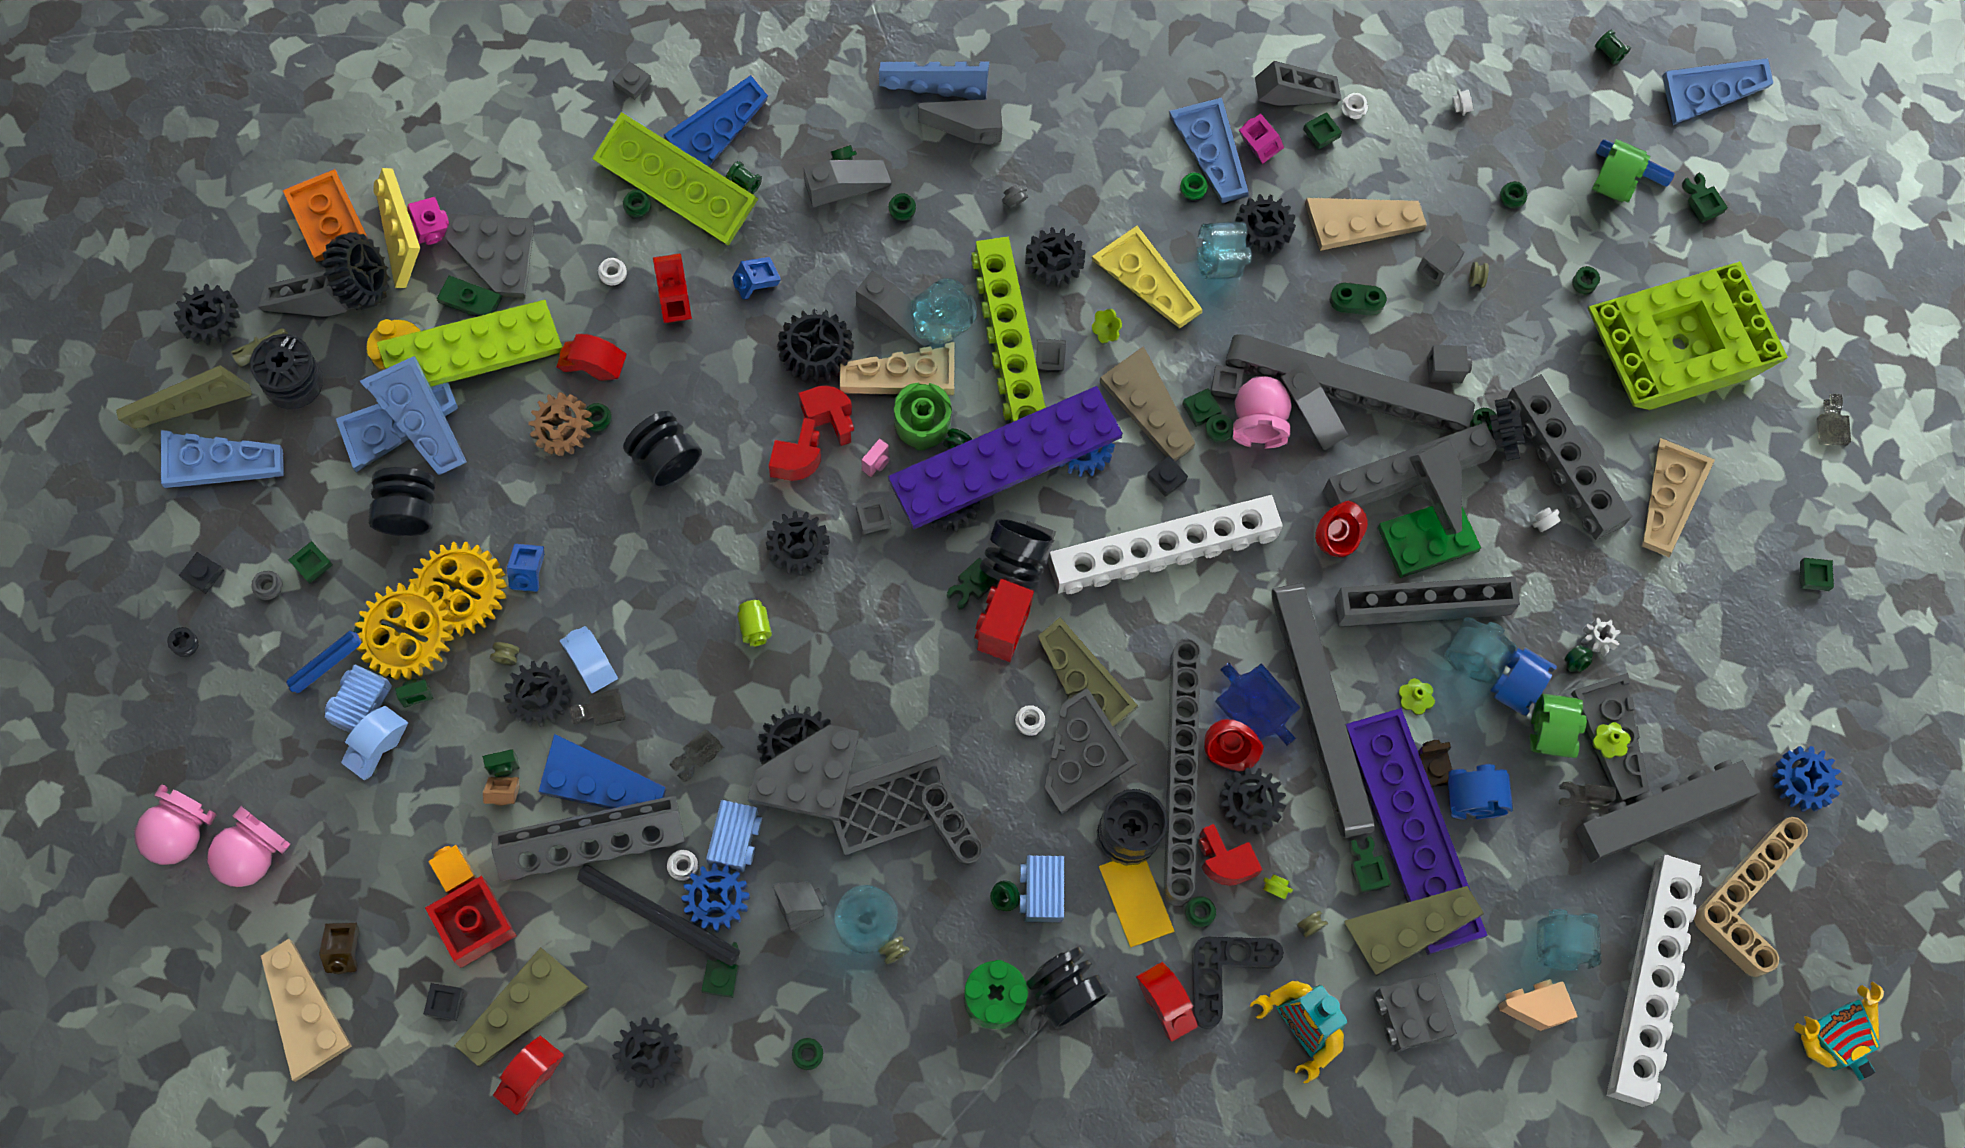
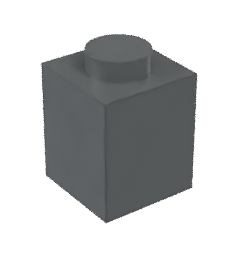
M1442 236L1423 256L1417 271L1439 287L1459 265L1465 252L1456 242Z
M1433 345L1427 356L1428 382L1462 383L1466 375L1471 373L1472 358L1468 356L1467 346Z

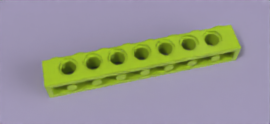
M1009 236L976 241L975 252L971 253L973 269H978L979 277H976L978 294L983 293L985 302H981L982 315L984 319L988 318L990 327H986L988 343H993L995 352H992L994 369H999L1000 378H997L998 391L1000 395L1004 394L1006 403L1002 404L1003 416L1005 420H1010V423L1046 407ZM996 268L1000 271L997 273L990 272L989 269ZM1003 293L1005 296L999 298L994 296L993 294ZM1005 317L1010 319L1011 321L1004 323L999 321L998 319ZM1010 342L1014 343L1016 347L1008 348L1004 344ZM1019 368L1022 372L1012 373L1009 369ZM1017 393H1023L1027 396V398L1018 399L1014 395Z

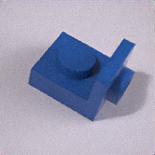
M770 257L741 261L732 276L734 287L739 291L742 299H749L755 289L778 286L781 281Z
M514 544L507 565L510 589L535 592L539 590L538 575L545 556L544 546Z

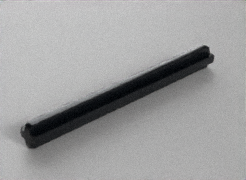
M584 865L578 872L577 880L721 962L729 966H733L737 962L740 950L589 865Z

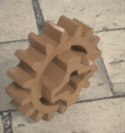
M558 392L557 399L549 394L547 395L548 402L546 404L541 401L537 402L540 407L539 411H531L536 416V419L528 424L535 428L530 433V436L538 439L535 444L540 448H544V451L551 455L555 451V454L558 456H563L565 450L570 454H574V446L577 445L583 448L582 438H590V435L586 433V428L593 427V424L586 421V419L592 414L588 410H583L586 404L580 400L577 401V397L571 394L567 397L562 392ZM569 407L573 409L577 418L571 416L572 411L569 410ZM545 431L550 432V438L553 439L552 441L548 439Z

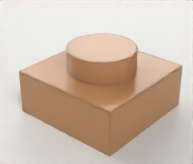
M488 777L483 791L484 804L499 806L515 804L520 788L519 777Z

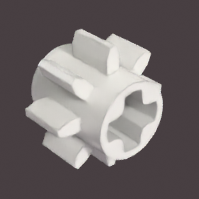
M1596 618L1592 625L1587 624L1583 628L1584 633L1588 635L1581 643L1586 644L1593 652H1601L1602 656H1605L1609 652V648L1615 649L1619 645L1618 641L1614 639L1621 632L1620 630H1615L1612 620L1601 622L1599 618Z

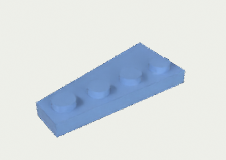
M881 62L879 86L892 90L905 89L916 93H934L944 97L956 96L964 97L968 100H986L989 62H980L979 66H968L967 62H955V66H941L940 62H929L925 66H918L915 62Z
M161 430V484L164 488L284 476L283 449L280 445L244 440L242 442L228 441L227 438L215 437V439L204 438L188 433L180 435L173 434L171 431Z

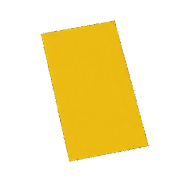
M1147 860L1138 865L1125 866L1111 861L1099 866L1130 948L1175 932Z

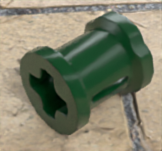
M1613 29L1606 32L1597 41L1595 48L1597 50L1601 49L1611 59L1610 63L1616 65L1630 52L1631 47L1624 45L1615 36L1616 32Z
M740 161L735 162L726 175L727 179L751 194L758 190L762 182V176L759 174L754 175L748 171Z

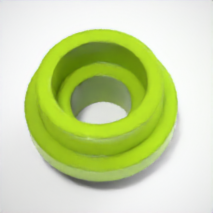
M1272 874L1271 879L1266 877L1263 879L1266 882L1263 890L1286 899L1288 892L1292 893L1293 889L1288 887L1290 881Z

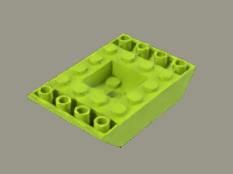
M1741 261L1588 307L1592 320L1634 407L1652 410L1750 380L1788 358ZM1673 339L1682 340L1685 344V349L1675 347Z

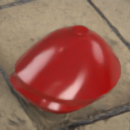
M1345 501L1332 507L1321 518L1315 532V539L1319 548L1324 553L1334 557H1346L1352 554L1358 548L1367 530L1368 520L1366 513L1358 504L1351 501Z
M1229 719L1220 720L1211 725L1206 731L1204 737L1205 753L1212 762L1219 766L1235 771H1244L1245 768L1249 767L1250 769L1256 765L1263 754L1264 746L1257 734L1241 722Z

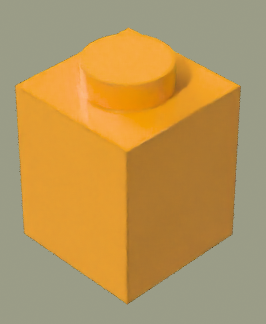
M457 845L441 848L434 854V858L428 861L447 894L477 878Z

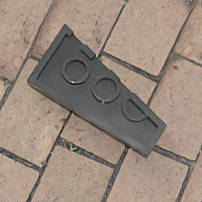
M1628 673L1576 689L1571 693L1573 698L1583 700L1581 715L1586 716V729L1592 743L1593 739L1597 736L1596 728L1601 724L1618 723L1621 725L1622 730L1630 735L1631 740L1627 745L1628 751L1622 757L1615 755L1613 758L1608 759L1602 756L1601 750L1595 748L1618 803L1650 791L1644 757L1639 747L1638 739L1640 735L1638 726L1635 725L1633 714L1635 708L1633 697H1630Z

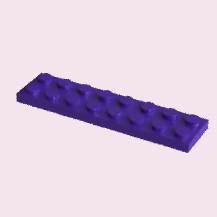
M1095 386L889 475L888 481L914 530L1122 438L1123 433L1098 387Z
M1402 708L1345 724L1360 774L1407 901L1412 902L1465 886L1469 888ZM1481 917L1426 947L1427 955L1488 936Z

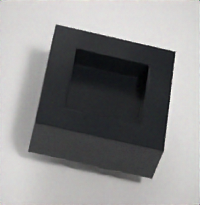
M1168 456L1147 473V478L1166 497L1186 482L1188 475Z
M196 552L179 574V577L207 594L224 569Z
M431 983L423 1015L457 1021L464 989Z

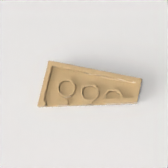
M1306 198L1305 201L1320 251L1425 230L1427 225L1419 201Z
M954 342L946 343L945 347L932 349L931 346L919 348V352L892 353L891 357L878 359L876 356L849 361L846 366L841 364L840 390L844 393L899 394L903 388L912 383L927 385L932 383L941 387L947 395H954Z
M1660 438L1642 547L1670 558L1715 459Z
M287 939L261 955L291 1078L292 1081L296 1082L346 1051L352 1045L293 941Z

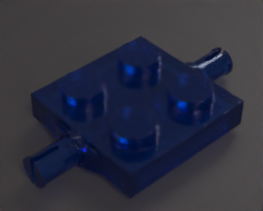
M1230 662L1220 669L1229 679L1231 685L1215 702L1231 720L1247 725L1257 734L1260 741L1276 733L1288 747L1297 739L1286 728L1285 724L1301 707L1262 663L1251 672L1242 675L1236 671Z

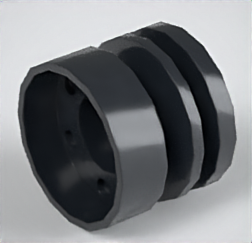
M289 334L272 335L259 343L250 358V370L255 380L262 388L268 400L277 407L289 410L302 408L312 403L321 392L324 384L323 372L307 344L297 336Z
M660 411L643 420L630 432L623 444L625 453L632 457L634 464L642 466V474L655 488L667 487L684 477L693 469L702 455L700 446L691 435L684 433L682 424L677 422V418L670 411Z
M390 467L375 471L372 475L373 488L371 489V495L375 500L371 502L368 523L370 527L378 532L395 536H417L430 532L433 528L434 510L430 504L435 499V478L425 471L408 467Z
M997 519L990 540L1000 548L988 547L985 550L984 554L987 558L982 560L980 569L998 581L1003 579L1027 589H1036L1040 582V578L1037 575H1042L1044 568L1035 560L1048 559L1054 539L1047 533L1027 524L1008 519Z
M1141 789L1124 790L1114 795L1105 807L1096 831L1098 844L1103 853L1113 862L1125 866L1138 865L1153 855L1165 836L1168 825L1167 812L1161 801L1150 792ZM1126 827L1131 828L1133 836L1128 835V830H1125Z
M1081 947L1074 948L1065 953L1062 952L1039 967L1038 971L1026 982L1030 990H1034L1042 985L1045 986L1035 995L1037 1001L1050 996L1053 998L1054 1001L1047 1006L1044 1012L1055 1029L1076 1019L1110 993L1100 975H1094L1087 979L1083 977V974L1090 968L1092 963L1090 960H1086L1078 965L1075 964L1085 954Z

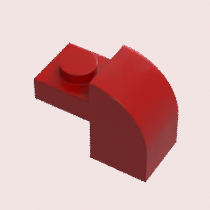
M681 253L653 257L664 323L692 319Z
M576 334L573 341L564 343L556 367L563 372L584 370L598 381L619 379L627 354L602 338L588 334Z
M818 386L798 393L799 405L805 418L815 420L816 427L831 422L840 446L851 443V432L854 431V426L849 416L852 415V403L843 391L831 386Z
M804 418L798 444L779 440L774 441L769 462L770 477L796 481L807 478L816 471L821 462V449L817 448L820 431H816L815 420Z
M1214 824L1203 828L1200 832V839H1198L1199 847L1204 856L1209 855L1210 859L1203 863L1201 868L1214 882L1229 886L1238 885L1257 877L1263 870L1250 842L1227 851Z
M1163 962L1136 976L1146 1002L1156 1011L1164 1032L1171 1042L1198 1027L1191 1010L1193 1005L1185 989L1175 974Z
M540 1035L525 1046L509 1063L499 1077L502 1081L493 1096L515 1115H518L525 1109L536 1089L551 1078L564 1054Z

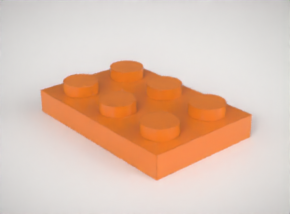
M335 169L283 190L316 263L325 259L322 253L326 251V244L330 243L336 236L357 232V234H365L368 239Z

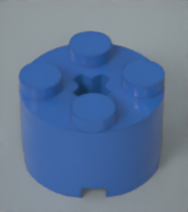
M1525 647L1523 650L1518 648L1514 651L1506 664L1510 668L1507 675L1502 673L1490 691L1495 693L1494 698L1526 717L1530 712L1526 706L1530 707L1532 702L1534 704L1537 702L1552 677V674L1549 672L1556 670L1557 666Z
M1485 764L1477 766V771L1467 772L1464 769H1457L1448 772L1450 809L1453 818L1466 819V814L1476 816V819H1489L1505 816L1508 814V811H1513L1510 778L1507 770H1495V765Z

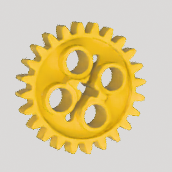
M452 542L451 550H447L442 544L440 545L441 553L436 554L430 550L429 554L432 559L429 561L423 558L420 559L424 567L422 569L413 568L418 578L409 579V583H414L418 590L425 586L429 589V593L433 591L435 593L444 592L441 598L447 604L444 610L452 613V617L446 621H450L455 626V628L447 630V633L452 634L453 630L456 629L459 636L462 637L464 628H468L474 634L476 624L483 628L486 627L484 621L486 617L495 620V616L492 613L493 609L502 610V606L497 599L506 598L505 593L499 590L507 587L505 580L500 579L505 576L502 568H498L500 564L497 559H491L492 555L488 550L482 553L479 545H476L471 550L468 542H464L462 548L459 549L457 544ZM457 566V570L453 574L445 575L448 568ZM484 577L481 584L471 586L475 578ZM436 578H438V579L443 580L445 583L436 582V581L434 582V580H435ZM450 586L456 588V589L454 590V592L452 591V589L450 588ZM461 586L467 593L463 592L462 590H459ZM469 594L481 596V598L477 600L475 598H472ZM470 603V607L466 611L458 612L460 605ZM424 618L423 624L426 627L429 624L430 618Z
M398 583L396 592L387 586L385 596L376 592V603L366 601L370 610L368 612L359 611V614L365 618L364 622L355 623V626L362 630V632L357 633L362 643L356 648L359 652L365 653L361 659L366 663H370L369 667L375 672L380 669L379 674L387 677L391 672V677L395 680L400 678L401 673L407 680H411L413 671L422 677V668L425 666L433 671L432 661L434 659L443 662L442 657L439 655L440 651H450L444 644L445 641L454 640V637L447 633V630L455 628L453 623L446 621L452 617L450 611L444 610L447 604L442 599L438 600L439 596L434 591L429 593V589L425 586L418 590L414 583H410L407 590L403 584ZM403 607L402 614L397 618H393L395 609ZM424 618H430L427 627L419 629L420 622ZM387 621L403 630L409 629L418 636L428 638V641L422 642L409 634H400L394 628L381 625V622ZM389 634L388 642L384 645H379L381 637ZM416 645L414 654L406 656L408 647Z

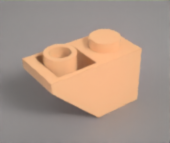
M1551 979L1533 985L1535 990L1524 993L1523 989L1505 994L1507 1000L1498 1004L1500 1011L1539 1031L1569 1022L1578 1017L1564 982L1553 984Z

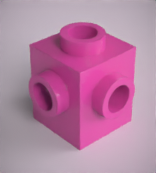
M431 197L409 203L407 211L418 243L426 242L427 245H431L441 241L447 226H449V220L446 212L440 210L436 198Z

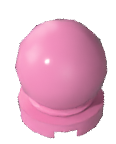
M1252 378L1240 387L1235 400L1238 419L1233 424V439L1247 447H1251V442L1265 443V449L1287 444L1291 429L1290 424L1286 420L1289 418L1292 408L1289 391L1281 381L1274 378Z
M160 785L154 794L159 799V805L149 808L139 818L134 830L135 844L140 854L150 862L160 865L176 864L187 859L196 849L200 839L199 826L202 824L210 826L217 816L210 810L207 815L202 813L204 811L200 808L202 804L174 789L170 795L167 794L168 789L165 785Z
M240 806L233 815L238 820L236 822L237 826L225 828L214 837L208 849L210 872L218 882L231 887L253 885L267 873L271 866L272 853H275L277 850L283 854L291 845Z

